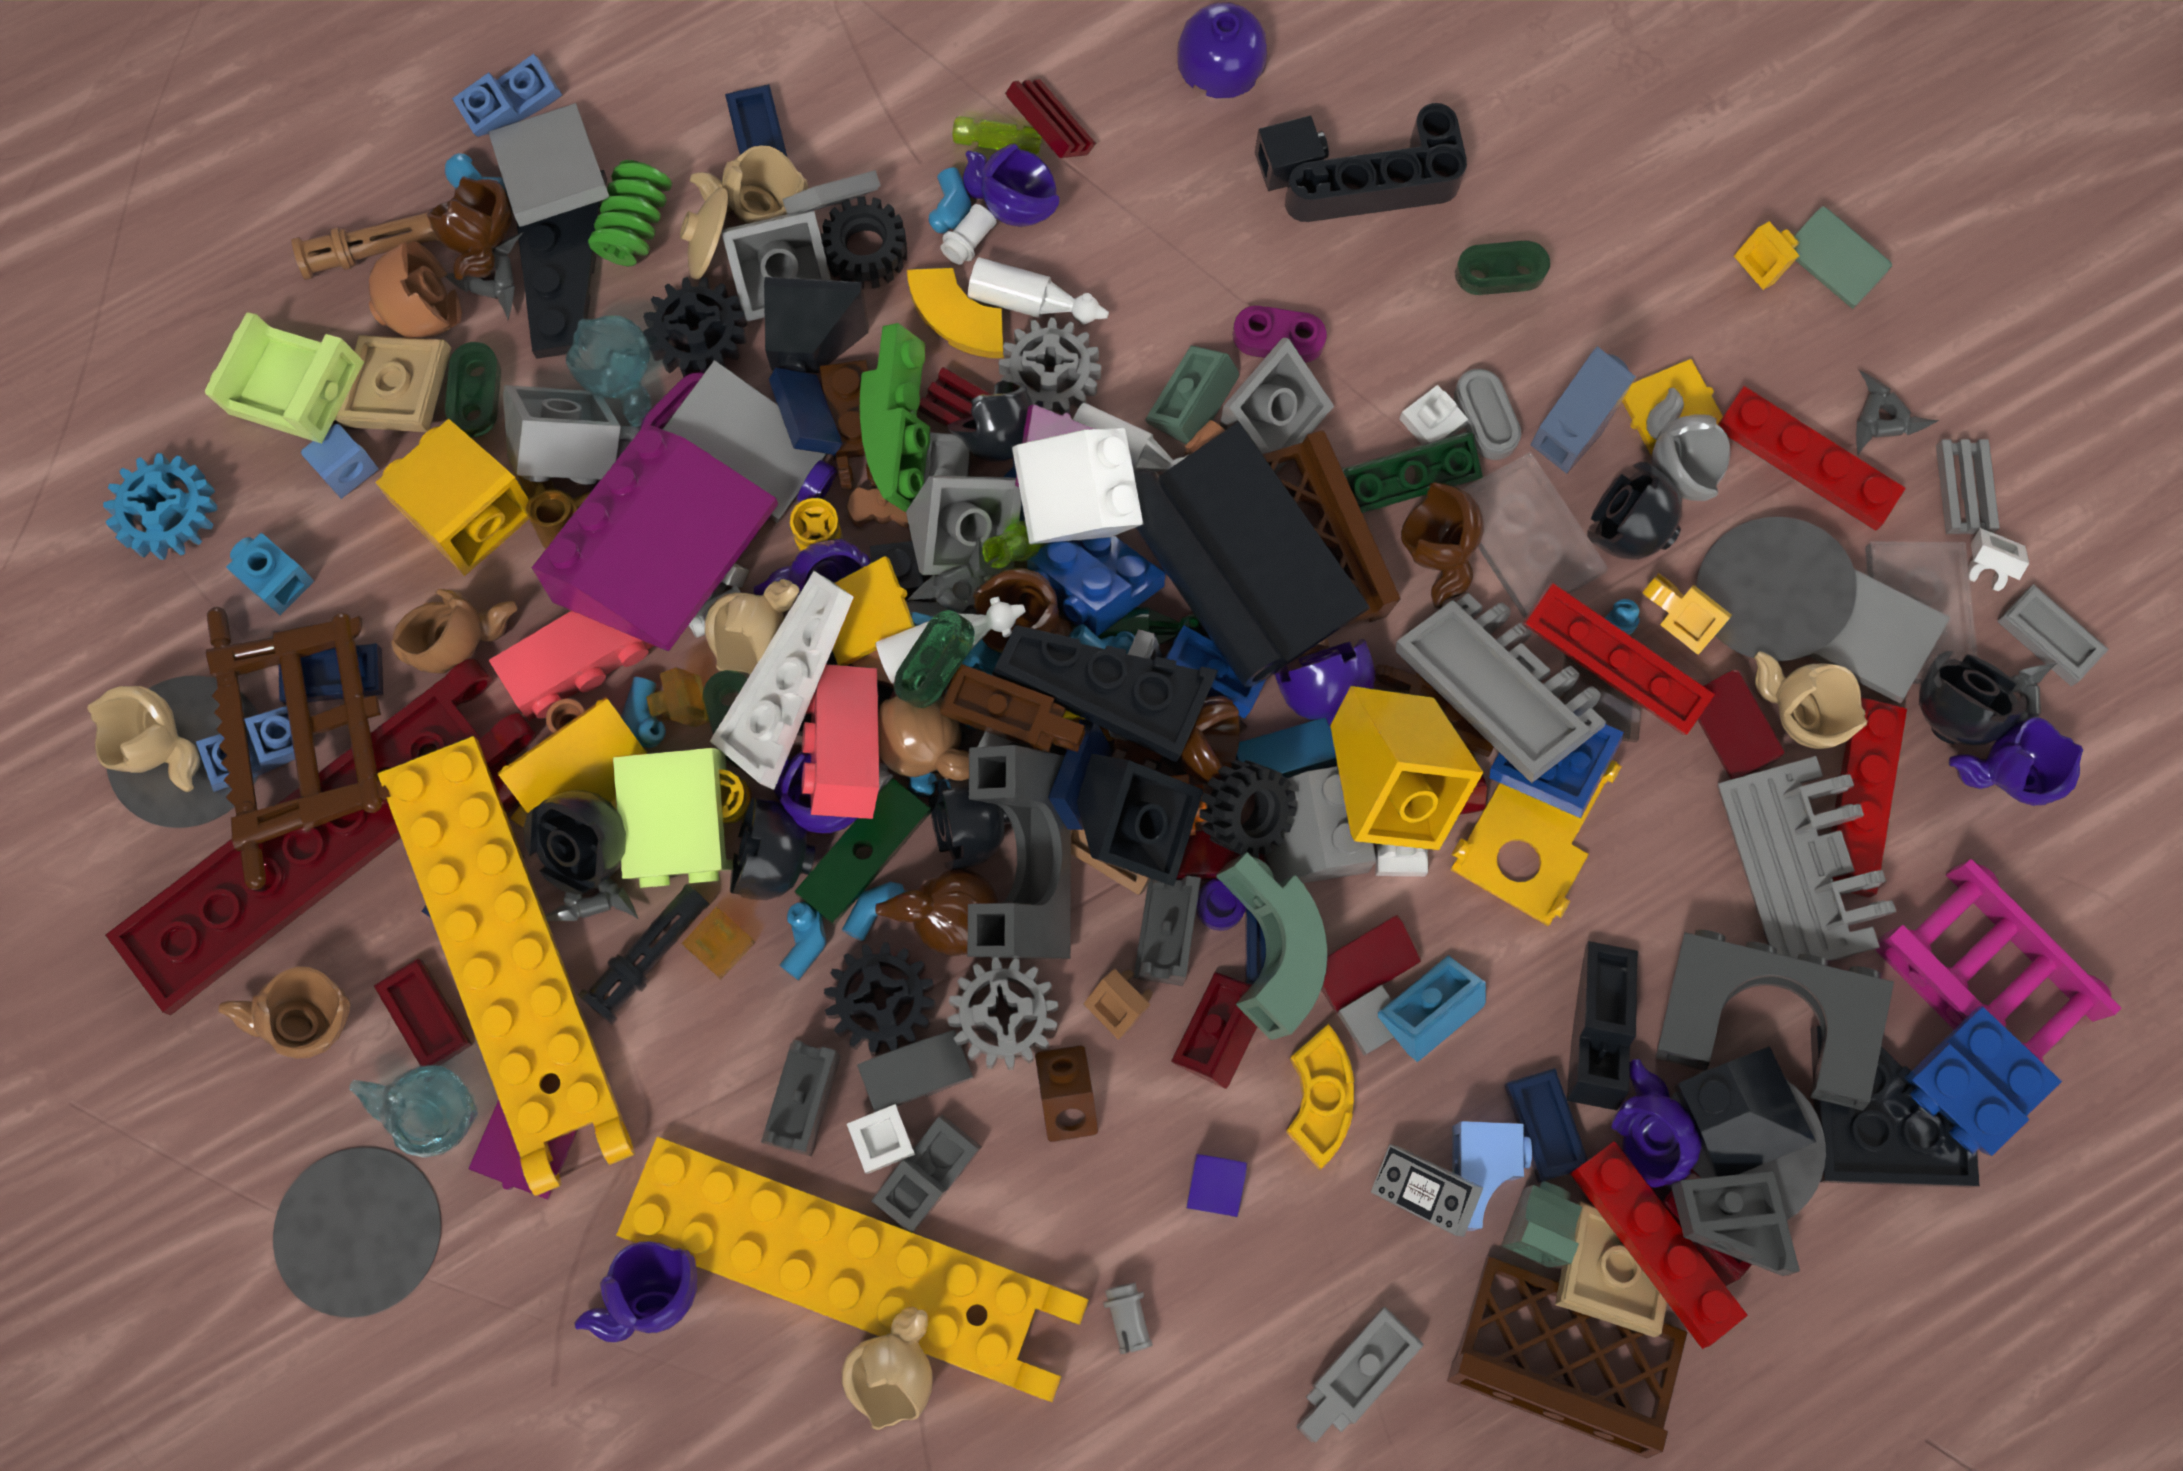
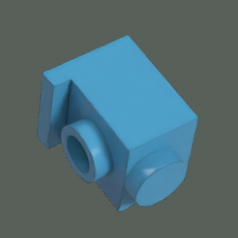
M260 533L255 539L246 537L240 540L231 550L230 558L232 561L226 566L236 578L278 615H281L314 582L297 562L291 559L263 533Z

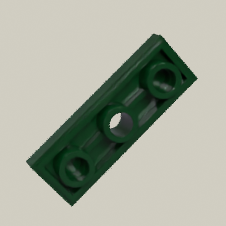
M1472 432L1460 433L1342 468L1362 513L1427 495L1430 484L1434 482L1457 486L1483 478ZM1412 466L1415 470V477L1408 483L1405 479V471L1408 467Z
M892 778L877 796L873 819L858 818L794 891L795 894L834 926L931 814V808ZM867 846L873 849L871 856L867 859L855 857L856 851L860 847Z

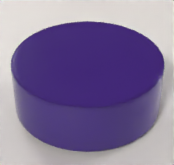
M819 460L802 484L797 501L801 502L810 498L824 500L836 478V468L823 460Z
M1213 879L1203 885L1198 893L1196 913L1205 926L1213 930L1224 931L1233 928L1241 921L1246 907L1219 879Z

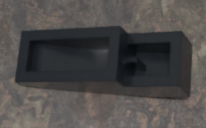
M1588 941L1585 946L1571 1039L1567 1101L1617 1111L1629 1092L1630 1046L1636 1037L1637 950Z

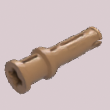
M427 213L351 232H346L344 228L340 229L337 227L331 229L329 235L305 241L297 237L291 239L299 270L303 278L308 280L312 279L313 273L340 266L344 270L352 269V266L356 265V260L386 253L406 241L407 244L412 241L422 244L439 239L431 228Z

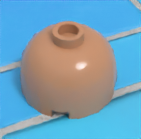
M406 241L388 251L376 261L370 272L369 294L371 300L369 301V308L372 315L381 325H387L390 329L404 337L428 339L440 335L461 322L462 309L456 290H451L447 295L445 286L441 281L442 277L448 275L434 255L418 242L412 241L407 244Z

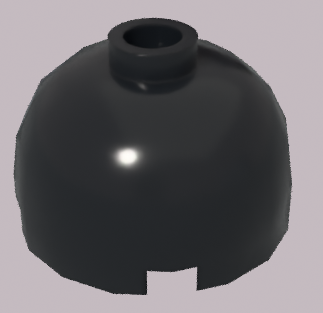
M1648 461L1634 464L1633 467L1639 471L1632 477L1627 478L1621 474L1615 479L1601 497L1591 516V520L1594 522L1599 521L1595 533L1587 531V537L1593 544L1617 558L1639 560L1656 553L1660 549L1666 550L1676 541L1681 531L1679 522L1682 517V497L1675 484Z
M1945 651L1937 655L1928 668L1919 690V706L1925 720L1931 726L1932 732L1940 740L1949 744L1986 745L1999 739L2017 723L2025 712L2027 704L2025 696L2023 695L2018 702L2016 696L2011 692L2016 683L1994 665L1969 654L1962 661L1949 659L1954 651Z
M939 771L930 773L928 785L938 783V796L929 797V807L931 808V819L939 852L950 851L953 859L944 863L948 870L965 869L986 862L996 854L1002 844L1005 835V825L1011 824L1006 812L997 804L969 800V779L963 781L945 779Z
M585 790L561 792L545 799L526 816L523 833L529 856L537 853L540 861L545 866L539 872L558 889L576 895L583 894L603 884L621 867V859L625 854L626 837L623 821L612 804L599 794Z
M752 798L745 811L738 837L742 839L738 855L734 853L730 893L741 895V897L748 899L769 900L781 897L792 889L800 874L809 875L815 857V846L807 844V830L796 824L781 803L765 798Z

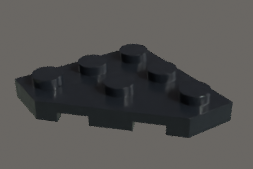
M1820 1026L1810 1029L1813 1082L1821 1048ZM1882 1046L1871 1100L1863 1111L1814 1099V1110L1821 1123L1826 1144L1825 1167L1820 1183L1973 1188L1980 1186L1977 1151L1972 1155L1950 1135L1949 1131L1954 1125L1943 1114L1938 1112L1934 1117L1931 1116L1909 1095L1915 1089L1905 1079L1911 1070L1907 1066L1902 1067Z

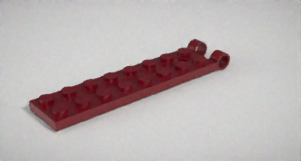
M472 658L456 665L444 678L371 732L378 775L380 772L421 757L423 749L428 746H435L439 750L472 736L478 740L488 768L491 769L502 759L512 757L524 750L533 741L536 733L520 713H514L500 720L488 733L480 737L456 707L460 703L472 701L480 696L492 681L479 662ZM352 748L319 772L322 792L358 783ZM300 788L296 789L278 804L301 798ZM387 799L382 800V807L375 813H368L362 809L316 826L308 832L302 827L258 844L262 850L266 874V883L259 890H252L247 887L244 881L241 860L242 851L238 852L233 845L232 839H230L105 936L162 1013L171 1016L399 840L401 836Z

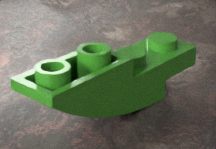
M899 323L882 327L877 369L862 372L860 424L867 463L877 488L885 500L906 512L925 483L927 450L930 446V426L916 417L920 404L919 392L922 368L925 362L926 343Z

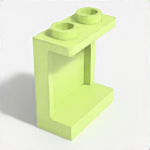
M247 312L238 329L234 332L219 365L212 373L205 389V394L229 415L322 444L364 361L342 338L325 334L322 342H318L272 328L257 314Z
M705 748L613 757L617 812L622 818L626 831L625 854L621 859L622 879H639V887L647 888L669 886L670 876L688 874L689 883L719 881V871L733 870V860H727L725 853L719 769L726 770V757L721 750Z

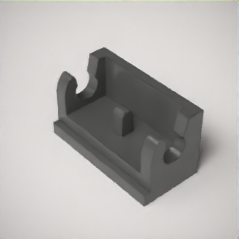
M1185 876L1183 880H1176L1174 886L1150 880L1147 886L1133 978L1183 986L1187 974L1201 878Z
M793 1040L790 1044L761 1143L812 1156L841 1058L836 1050L826 1047L818 1049L805 1045L801 1041Z

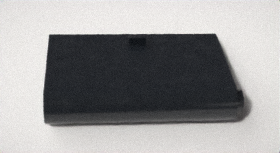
M1239 421L1160 476L1155 471L1144 472L1142 469L1134 471L1143 525L1135 527L1243 687H1252L1267 679L1370 609L1365 599Z

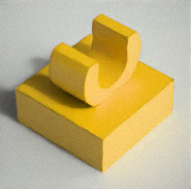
M1769 221L1755 230L1736 252L1734 258L1764 290L1775 284L1800 256L1794 249L1800 242L1788 229L1779 232Z

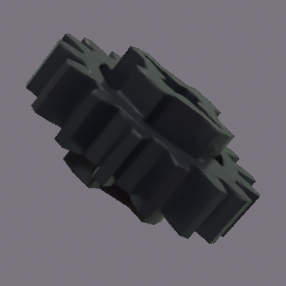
M686 277L682 280V289L676 291L670 284L665 285L667 297L664 300L655 296L651 298L656 312L644 313L643 318L649 328L643 331V335L647 345H651L649 349L655 361L663 359V365L668 373L673 372L679 366L684 378L692 374L693 370L705 373L714 360L726 368L724 363L726 357L735 360L740 358L738 347L735 344L747 343V336L742 328L748 324L744 311H740L741 306L736 295L728 297L724 284L720 283L714 290H711L708 278L702 277L698 287H692L691 282ZM699 326V329L693 331L692 327Z
M883 942L880 954H873L868 944L862 945L863 957L858 960L849 953H846L844 959L848 968L844 972L832 968L830 972L831 976L838 982L837 987L824 989V995L836 1001L835 1005L825 1010L829 1019L841 1018V1021L834 1028L836 1034L840 1037L849 1032L853 1033L849 1045L855 1050L864 1041H867L871 1055H877L880 1045L883 1043H887L891 1051L898 1049L897 1040L902 1037L911 1044L917 1042L912 1029L915 1026L928 1029L930 1025L929 1020L922 1015L923 1010H931L936 1007L934 999L924 996V993L934 988L932 979H919V976L926 969L922 960L910 966L908 964L910 958L909 950L904 947L897 956H893L888 942ZM881 966L894 968L902 972L908 979L894 980L883 974ZM863 972L864 980L857 992L848 994L847 997L851 983ZM877 988H883L886 995L894 994V996L886 999L887 1007L882 1010H878L874 1003H867L874 999L873 990ZM912 1000H914L908 1017L900 1025H897L896 1017L903 1005L912 1003ZM867 1017L877 1023L879 1032L866 1030L857 1025L851 1018Z

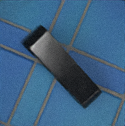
M1442 103L1425 105L1417 115L1410 138V148L1306 162L1298 165L1292 170L1289 177L1285 197V208L1288 214L1300 222H1313L1442 204L1451 201L1457 195L1467 168V158L1455 112L1449 106ZM1427 131L1438 132L1440 136L1431 135ZM1435 171H1444L1448 173L1450 176L1443 177L1438 175ZM1390 177H1399L1403 179L1405 183L1394 182L1390 179ZM1354 183L1358 185L1360 189H1351L1344 184Z

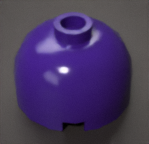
M1230 2L1210 4L1199 9L1186 21L1178 42V69L1189 86L1193 88L1195 84L1198 88L1206 90V96L1212 98H1234L1244 94L1255 86L1256 79L1263 74L1267 61L1266 33L1259 20L1243 6Z
M1360 639L1355 645L1354 650L1350 641L1299 658V662L1302 665L1300 668L1289 671L1286 665L1274 673L1287 705L1296 714L1309 720L1326 718L1328 726L1331 725L1350 686L1373 689L1375 681L1373 659L1365 639Z

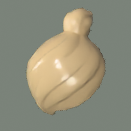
M762 145L751 147L733 161L727 162L723 172V181L712 174L704 172L694 173L690 177V182L700 189L705 201L719 187L728 191L726 212L734 211L735 215L744 224L787 215L782 199L808 189L807 180L802 177L801 172L796 170L789 158L773 147Z
M781 579L778 582L774 581L771 583L763 595L734 592L718 598L710 606L705 618V635L708 645L716 657V668L719 671H730L735 674L740 672L752 673L784 620L783 613L789 610L798 598L799 588L796 584H793L792 581Z
M1761 651L1754 655L1758 665L1755 676V686L1758 693L1763 699L1778 704L1783 728L1800 745L1813 749L1833 748L1848 741L1867 725L1865 710L1861 706V691L1858 681L1847 668L1824 663L1810 664L1797 668L1785 678L1778 661L1772 656Z
M119 686L108 690L99 699L88 705L87 709L91 713V719L97 726L95 749L97 758L102 766L121 772L143 773L165 762L169 764V778L175 786L185 792H190L194 789L192 777L199 770L202 762L201 755L192 742L178 737L173 712L165 699L154 691L142 686Z
M915 1307L903 1309L893 1319L890 1334L861 1342L846 1357L842 1367V1386L846 1397L858 1411L868 1417L873 1429L880 1430L886 1426H894L902 1420H915L927 1405L932 1392V1370L928 1358L918 1344L919 1340L926 1333V1327L928 1326V1315L923 1310H917Z

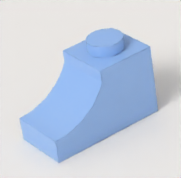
M1461 1121L1452 1126V1173L1483 1187L1467 1231L1482 1229L1484 1212L1494 1191L1506 1180H1516L1524 1177V1168H1530L1532 1144L1530 1137H1524L1523 1124Z

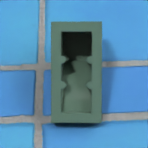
M1542 1181L1540 1187L1535 1185L1526 1187L1521 1193L1501 1246L1548 1268L1571 1264L1579 1245L1575 1240V1232L1582 1207L1569 1201L1570 1192L1554 1184Z

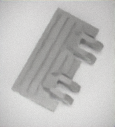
M1467 593L1457 602L1454 600L1450 601L1400 638L1396 643V652L1521 774L1533 783L1605 727L1606 721L1592 709L1600 700L1601 693L1591 686L1564 705L1558 698L1574 686L1580 673L1572 666H1569L1542 684L1541 681L1549 676L1550 669L1524 645L1531 636L1532 631L1523 626L1522 623H1519L1495 640L1490 634L1506 622L1510 616L1511 609L1501 602L1474 620L1473 617L1482 611V605Z
M1817 756L1718 783L1719 794L1767 944L1775 947L1779 955L1797 959L1799 954H1811L1825 958L1829 962L1879 948L1873 926L1853 932L1849 931L1848 926L1895 913L1896 909L1893 901L1881 900L1846 912L1840 895L1880 886L1881 883L1886 882L1883 870L1833 882L1832 878L1853 873L1854 868L1841 830L1818 836L1817 830L1863 817L1862 807L1860 804H1848L1832 811L1814 815L1809 801L1847 791L1854 786L1851 775H1842L1802 786L1801 783L1823 777Z

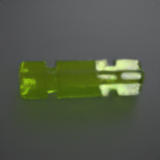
M958 116L954 121L952 137L953 141L957 144L971 146L972 141L978 142V147L1000 150L1014 143L1021 150L1035 155L1040 152L1042 137L1031 126H1023V130L1017 129V124L981 119L980 123H974L975 118Z

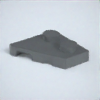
M1774 1171L1681 1180L1671 1185L1684 1238L1781 1276H1789L1800 1271Z

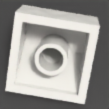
M1126 428L1082 430L1012 447L1029 544L1108 538L1143 525Z

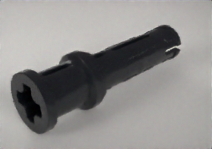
M685 884L683 890L650 924L623 956L619 954L615 957L612 956L607 961L609 968L589 990L582 989L578 996L613 1025L617 1020L616 1013L636 990L642 992L646 988L648 979L645 976L710 904L697 891ZM679 915L680 918L653 948H649L670 922ZM641 955H644L645 957L641 960V962L636 967H634L633 964L637 961V959ZM620 981L621 984L606 1000H604L603 998L606 996V994L614 987V985L617 982Z

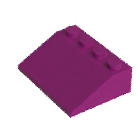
M645 423L531 568L553 603L669 652L778 506V501L774 496L684 437Z

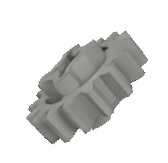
M1050 318L1047 328H1041L1036 320H1032L1030 333L1026 334L1018 328L1014 331L1016 345L1004 343L1003 356L1005 359L999 360V374L1004 375L1001 381H1015L1023 384L1027 388V393L1034 405L1052 412L1059 410L1062 415L1069 413V406L1074 405L1079 409L1082 403H1086L1084 394L1088 396L1096 395L1097 382L1094 380L1101 379V365L1096 363L1099 361L1098 347L1087 348L1090 337L1087 332L1077 337L1074 335V323L1072 322L1065 325L1064 329H1058L1055 318ZM1046 367H1055L1054 372H1045Z
M998 958L992 959V970L985 972L980 965L975 964L973 970L976 979L971 982L960 977L957 982L964 992L963 996H950L949 1004L959 1009L958 1014L948 1017L949 1026L962 1027L963 1029L954 1037L957 1046L968 1042L971 1044L968 1052V1058L971 1061L978 1058L981 1053L987 1055L986 1065L988 1069H993L997 1059L1000 1058L1005 1059L1008 1070H1014L1015 1057L1019 1055L1029 1064L1032 1063L1034 1058L1031 1048L1034 1045L1044 1050L1049 1047V1042L1042 1035L1043 1032L1057 1030V1022L1047 1018V1014L1058 1010V1001L1044 999L1052 990L1051 983L1044 982L1037 985L1035 981L1038 976V969L1034 966L1026 974L1020 972L1019 959L1016 958L1011 962L1009 969H1002ZM1008 981L1024 987L1033 998L1019 997L1009 989ZM990 984L991 992L983 1003L973 1005L970 1008L975 995L982 988ZM1000 992L1003 993L1004 1003H1007L1008 1009L1011 1011L1017 1010L1018 1012L1010 1015V1024H1007L1008 1035L1003 1034V1027L999 1024L997 1017H989V1014L997 1012L998 994ZM1037 1019L1035 1027L1029 1036L1017 1044L1015 1035L1023 1024ZM973 1029L988 1030L998 1038L999 1047L981 1040Z

